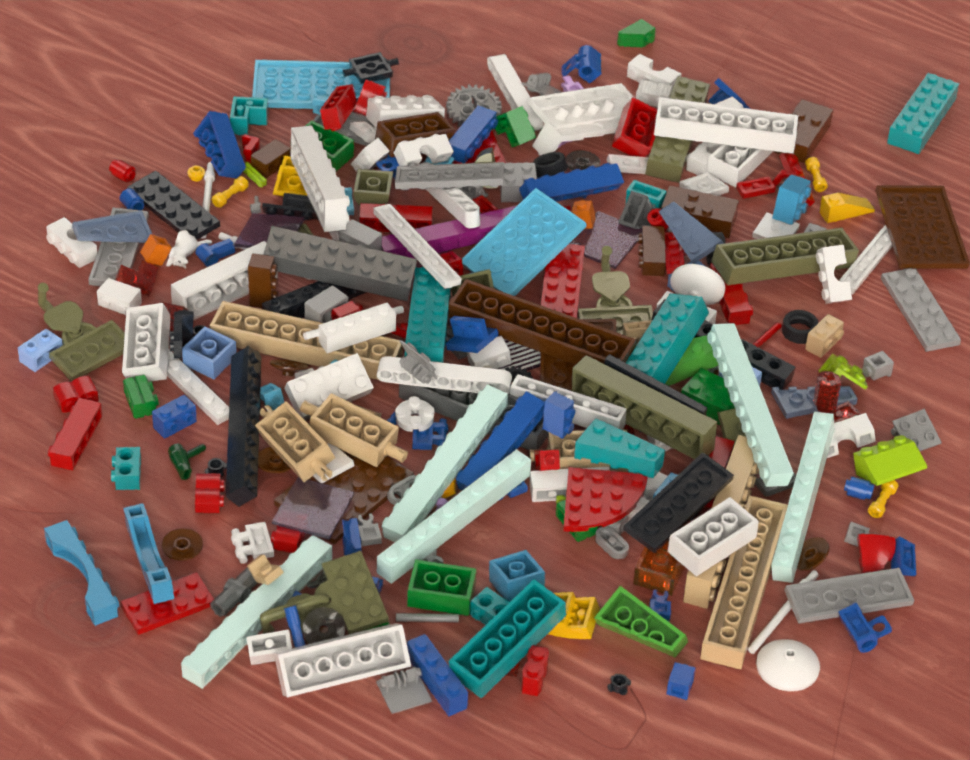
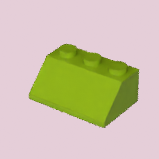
M903 435L896 436L890 441H881L872 447H863L860 451L853 453L856 475L877 486L927 469V464L915 442Z

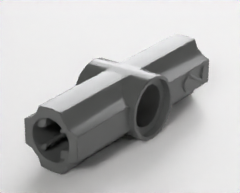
M248 567L236 579L230 578L226 582L223 591L211 602V609L216 615L220 617L225 616L238 602L243 603L249 597L251 589L257 582Z

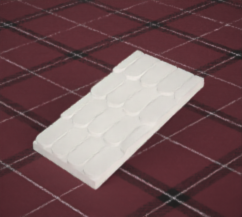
M622 83L529 97L526 103L540 116L539 118L544 123L549 121L553 126L558 127V130L564 135L561 141L563 142L616 133L623 107L634 96Z

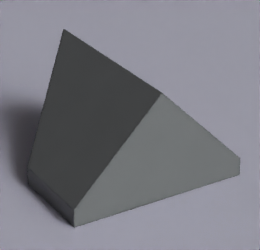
M631 191L618 224L632 229L651 226L647 220V215L653 210L648 196Z

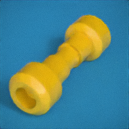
M810 157L805 161V166L813 175L814 190L816 192H823L828 187L827 181L820 174L819 160L816 157Z
M239 176L228 190L222 193L217 192L213 195L212 203L218 208L223 207L233 194H236L238 191L243 192L249 187L248 180L245 177Z
M895 480L881 485L880 497L872 502L868 508V513L873 518H881L883 516L887 499H889L890 495H894L898 489V483Z

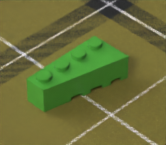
M707 335L693 338L665 385L670 386L692 377L700 368L709 370L718 366V362L713 356L711 344L708 343Z
M619 586L594 617L597 625L675 658L689 642L686 634L621 586Z

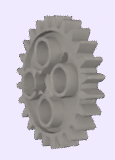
M468 84V88L461 86V90L456 88L455 92H451V96H448V101L446 102V113L449 114V118H453V123L458 122V126H461L478 105L496 111L497 116L501 114L502 106L499 96H495V92L490 93V88L484 90V86L478 88L477 84L472 88Z

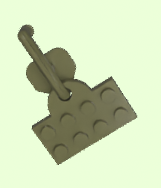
M606 245L602 248V272L595 273L592 277L594 291L602 296L598 299L596 308H580L577 315L578 319H616L617 333L623 334V323L652 320L653 310L652 305L633 306L631 300L624 295L630 289L629 277L621 271L611 272L609 260L612 248Z
M46 283L38 284V305L45 312V323L52 330L63 331V346L50 352L49 358L71 382L123 355L125 333L113 320L97 328L92 324L82 322L83 310L76 303L66 301L53 307L47 300L48 285Z
M355 552L321 563L327 581L319 585L314 596L308 593L294 596L287 601L286 605L263 612L260 615L263 634L274 632V627L270 622L285 618L284 609L292 606H297L302 633L318 629L325 617L330 619L342 618L348 634L357 633L389 622V617L362 552Z

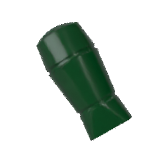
M179 443L173 444L168 448L170 461L178 471L181 480H188L190 478L192 469L189 459L206 450L204 444H200L187 452Z

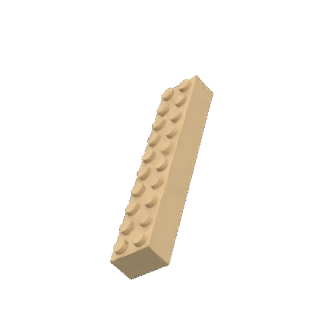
M222 301L210 324V329L235 340L236 348L244 349L250 346L262 354L319 367L330 365L335 359L339 361L358 353L368 377L379 380L377 378V370L382 357H403V346L400 340L383 336L326 353L319 343V336L305 340L303 337L304 332L318 329L319 325L323 323Z
M738 435L726 467L734 475L733 480L716 495L712 508L730 497L745 509V502L748 501L749 495L751 496L752 492L749 489L755 486L756 476L754 475L759 474V468L757 463L754 462L752 450L747 443V437ZM726 558L698 576H695L690 570L688 571L683 602L703 608H708L710 601L714 602L717 591L714 588L720 585L722 578L720 573L725 571Z
M749 495L745 510L759 521L757 535L755 539L730 554L703 640L700 659L742 669L771 572V564L787 511V504Z

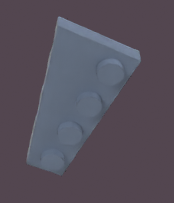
M675 202L659 211L693 264L713 252L716 245L724 244L721 239Z
M142 210L77 221L72 224L78 241L146 243L148 237L152 234Z
M832 386L831 389L825 387V389L807 387V389L797 390L796 387H788V390H779V387H772L771 391L786 419L812 414L814 411L822 412L857 404V397L850 386Z

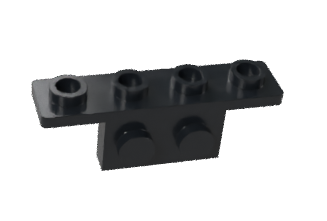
M284 193L282 205L262 204L263 212L269 216L283 215L286 218L299 217L307 221L312 219L319 220L309 197L306 195Z
M180 310L174 312L173 331H170V351H173L174 358H181L182 348L193 338V311Z

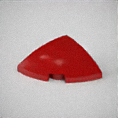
M858 534L857 542L860 552L859 565L861 574L884 570L885 565L894 556L896 548L895 537L879 534Z

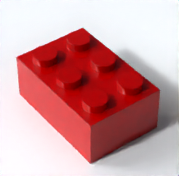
M632 97L623 107L612 147L630 156L646 157L651 152L655 140L654 131L657 109Z

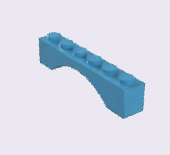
M144 504L123 508L126 527L153 603L156 604L174 599L172 580L167 567H165L159 555Z
M68 520L44 528L45 540L52 554L72 563L85 576L88 583V590L85 596L86 612L94 626L118 617L117 608L120 607L119 601L116 596H112L108 582L103 581L101 570L94 566L93 557L91 554H87L83 540L79 541L76 528L74 526L71 527Z

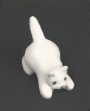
M180 231L175 245L171 249L166 266L170 267L173 263L174 266L186 269V264L188 263L186 257L193 254L201 244H211L212 241L202 240L197 242L196 238L190 235L188 231Z

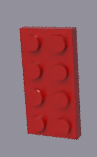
M197 572L172 581L174 599L154 604L150 592L146 591L120 601L121 608L138 635L211 607V602L214 598Z

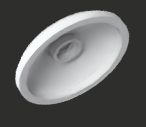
M686 264L679 266L673 271L670 279L671 287L676 294L701 296L706 306L719 302L725 293L723 279L715 271L702 265Z
M780 639L762 647L757 656L756 667L761 678L772 687L784 691H799L808 688L816 681L820 671V662L815 652L807 645L795 640Z

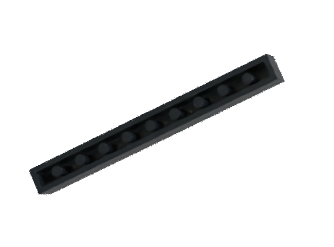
M250 346L231 356L226 497L238 507L257 497L259 431L255 425L260 420L262 358L260 353Z

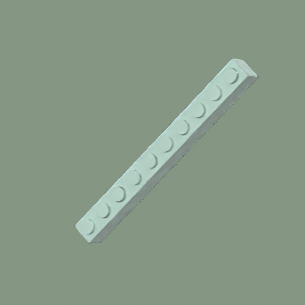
M734 323L713 324L707 335L708 343L711 344L713 356L716 358L719 371L724 378L725 387L728 388L730 393V400L735 406L736 415L742 424V431L747 437V443L752 450L754 462L757 463L760 478L763 479L766 487L788 486L794 472Z
M488 384L483 391H479L475 402L468 406L466 414L463 418H459L454 430L447 434L443 445H440L434 457L427 461L423 472L416 476L414 484L411 488L406 489L402 500L395 504L391 515L384 519L382 523L384 538L396 542L424 521L437 503L438 498H441L444 491L449 487L507 408V393Z
M814 411L771 564L773 580L789 583L794 581L835 430L834 414Z
M516 449L377 556V573L391 584L414 567L415 559H424L530 476L531 459Z
M314 535L307 541H303L300 547L294 553H291L282 565H279L284 572L271 584H262L256 591H252L249 597L243 603H240L236 610L230 616H227L217 629L211 631L209 637L204 642L199 643L196 649L183 659L181 663L182 677L203 689L248 644L247 637L255 636L262 630L260 615L267 610L286 605L295 590L300 592L322 570L321 563L332 560V545Z

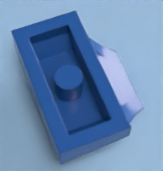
M352 518L349 521L342 520L344 556L359 551L362 552L357 518Z

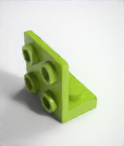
M832 353L818 370L823 384L829 389L840 381L841 375L865 390L868 387L862 369L856 365L851 366L841 355L837 357Z

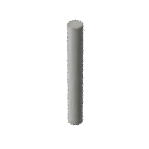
M396 613V622H459V614Z

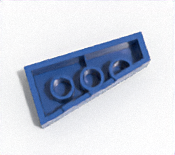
M209 111L193 134L199 138L200 146L206 149L205 154L207 157H211V163L218 175L237 179L246 167L228 115L226 113Z

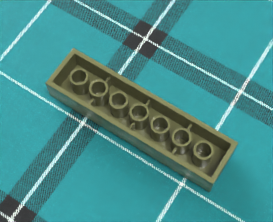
M677 76L669 99L706 103L710 84ZM656 136L648 158L645 175L679 183L693 140Z
M843 228L718 244L716 245L711 262L726 284L733 285L817 273L820 271V266L816 261V253L818 249L823 247L844 245L846 263L836 266L834 270L850 268L856 261L859 250Z
M587 355L573 367L572 391L626 408L625 424L693 459H696L702 452L708 456L714 450L717 421Z

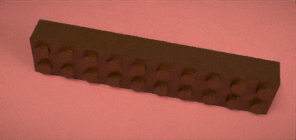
M468 279L464 281L448 304L450 319L453 316L484 319L487 328H497L498 337L502 336L503 339L575 365L586 355L605 364V358L609 354L626 363L636 347V339Z

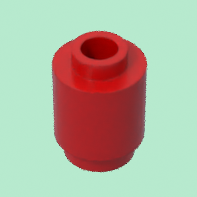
M115 159L109 166L111 174L125 183L132 181L136 176V169L122 160Z
M661 209L651 210L647 215L650 225L664 227V231H666L668 225L659 213Z

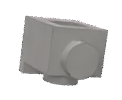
M884 351L864 358L862 371L865 377H871L873 381L886 375L890 377L894 362Z

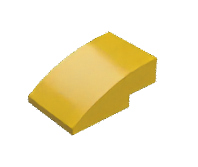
M284 156L283 163L279 168L273 195L284 196V193L308 196L290 156Z
M574 592L554 593L566 602V616L548 635L572 639H591L596 624L594 617L600 610L596 597L576 598Z

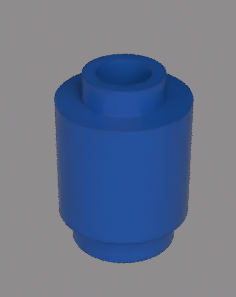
M128 188L121 193L120 202L127 209H144V201L134 189Z
M851 477V480H846L844 491H847V496L871 500L875 485L871 484L870 481Z

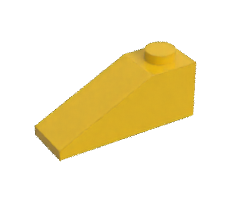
M834 193L822 196L819 213L827 223L873 213L875 209L867 198Z

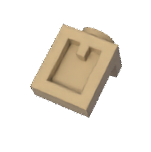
M263 554L247 565L256 582L265 585L271 584L284 573L280 566L270 564Z

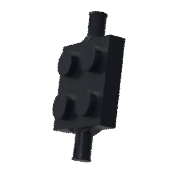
M381 52L349 59L351 68L343 70V76L355 75L361 84H364L365 80L372 82L393 77V71L390 66L399 65L398 58L388 60L383 57Z

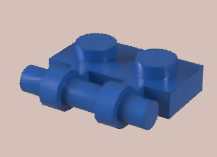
M442 418L439 422H433L432 426L424 431L419 432V429H413L412 449L432 450V444L438 447L442 446L449 431L447 420Z

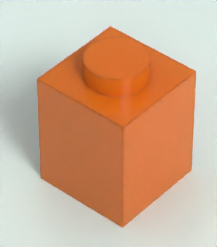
M580 200L574 202L571 212L586 222L587 227L585 229L593 228L596 217L592 201Z
M150 234L140 253L145 258L146 263L162 266L172 247L165 238Z

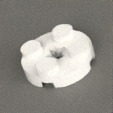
M416 396L410 397L408 400L400 403L395 410L397 425L403 430L413 432V429H419V432L430 428L434 422V407Z

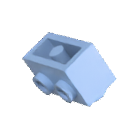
M47 328L18 347L19 362L34 372L38 371L52 361L49 358V353L63 346L62 339Z

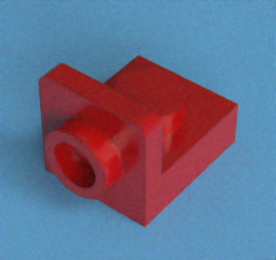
M244 134L242 136L243 154L245 155V162L251 164V155L260 150V140L258 137Z
M453 251L440 254L443 260L459 276L464 274L462 259Z
M534 450L535 470L560 469L559 450Z

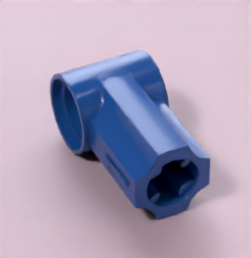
M230 238L211 246L204 243L196 249L197 257L206 267L216 264L220 258L235 253V247Z

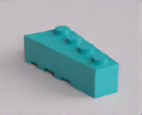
M595 418L576 441L574 458L579 460L586 458L590 459L591 463L599 464V462L610 464V467L614 469L626 468L630 473H639L643 476L654 478L663 467L665 449Z

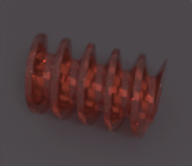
M823 371L817 376L813 402L817 410L822 413H831L837 407L841 377L834 372Z

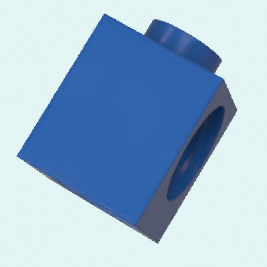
M675 662L668 680L667 695L687 700L694 681L695 667Z

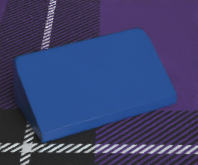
M899 536L895 539L896 548L894 556L890 561L891 569L900 568L903 575L916 576L915 544Z

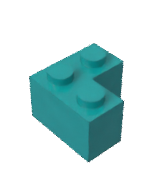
M233 96L230 123L234 135H248L249 124L267 125L268 98Z

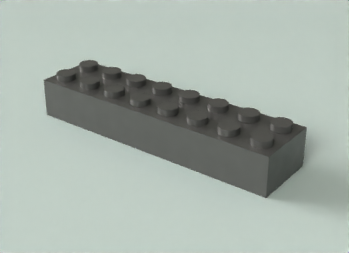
M271 226L263 255L274 256L278 272L403 301H408L417 259Z
M399 384V398L408 400L410 397L416 396L434 407V412L456 421L459 418H463L468 406L475 402L478 393ZM508 394V406L488 434L492 435L495 426L501 424L507 411H511L515 406L518 397ZM544 418L540 420L520 447L527 450H537L541 447L549 433L542 429Z

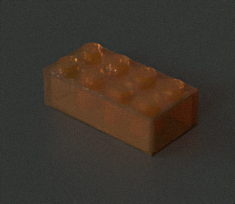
M669 540L655 554L644 546L635 567L634 585L650 590L656 589L657 592L663 594L667 591L668 595H673L685 566L668 552Z

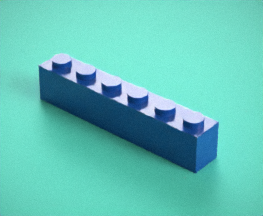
M605 163L596 168L595 166H590L585 170L575 169L570 173H557L555 176L544 175L535 180L534 178H529L524 181L519 190L523 200L537 188L558 202L617 190L624 183L617 163L611 165L610 163Z
M527 391L516 400L513 409L507 411L501 424L495 426L489 439L483 441L477 454L472 455L465 469L460 470L457 474L456 482L460 490L463 491L521 446L544 416L545 403L543 400Z

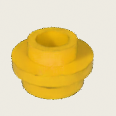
M192 166L187 171V175L192 181L198 182L204 178L205 169L200 166Z

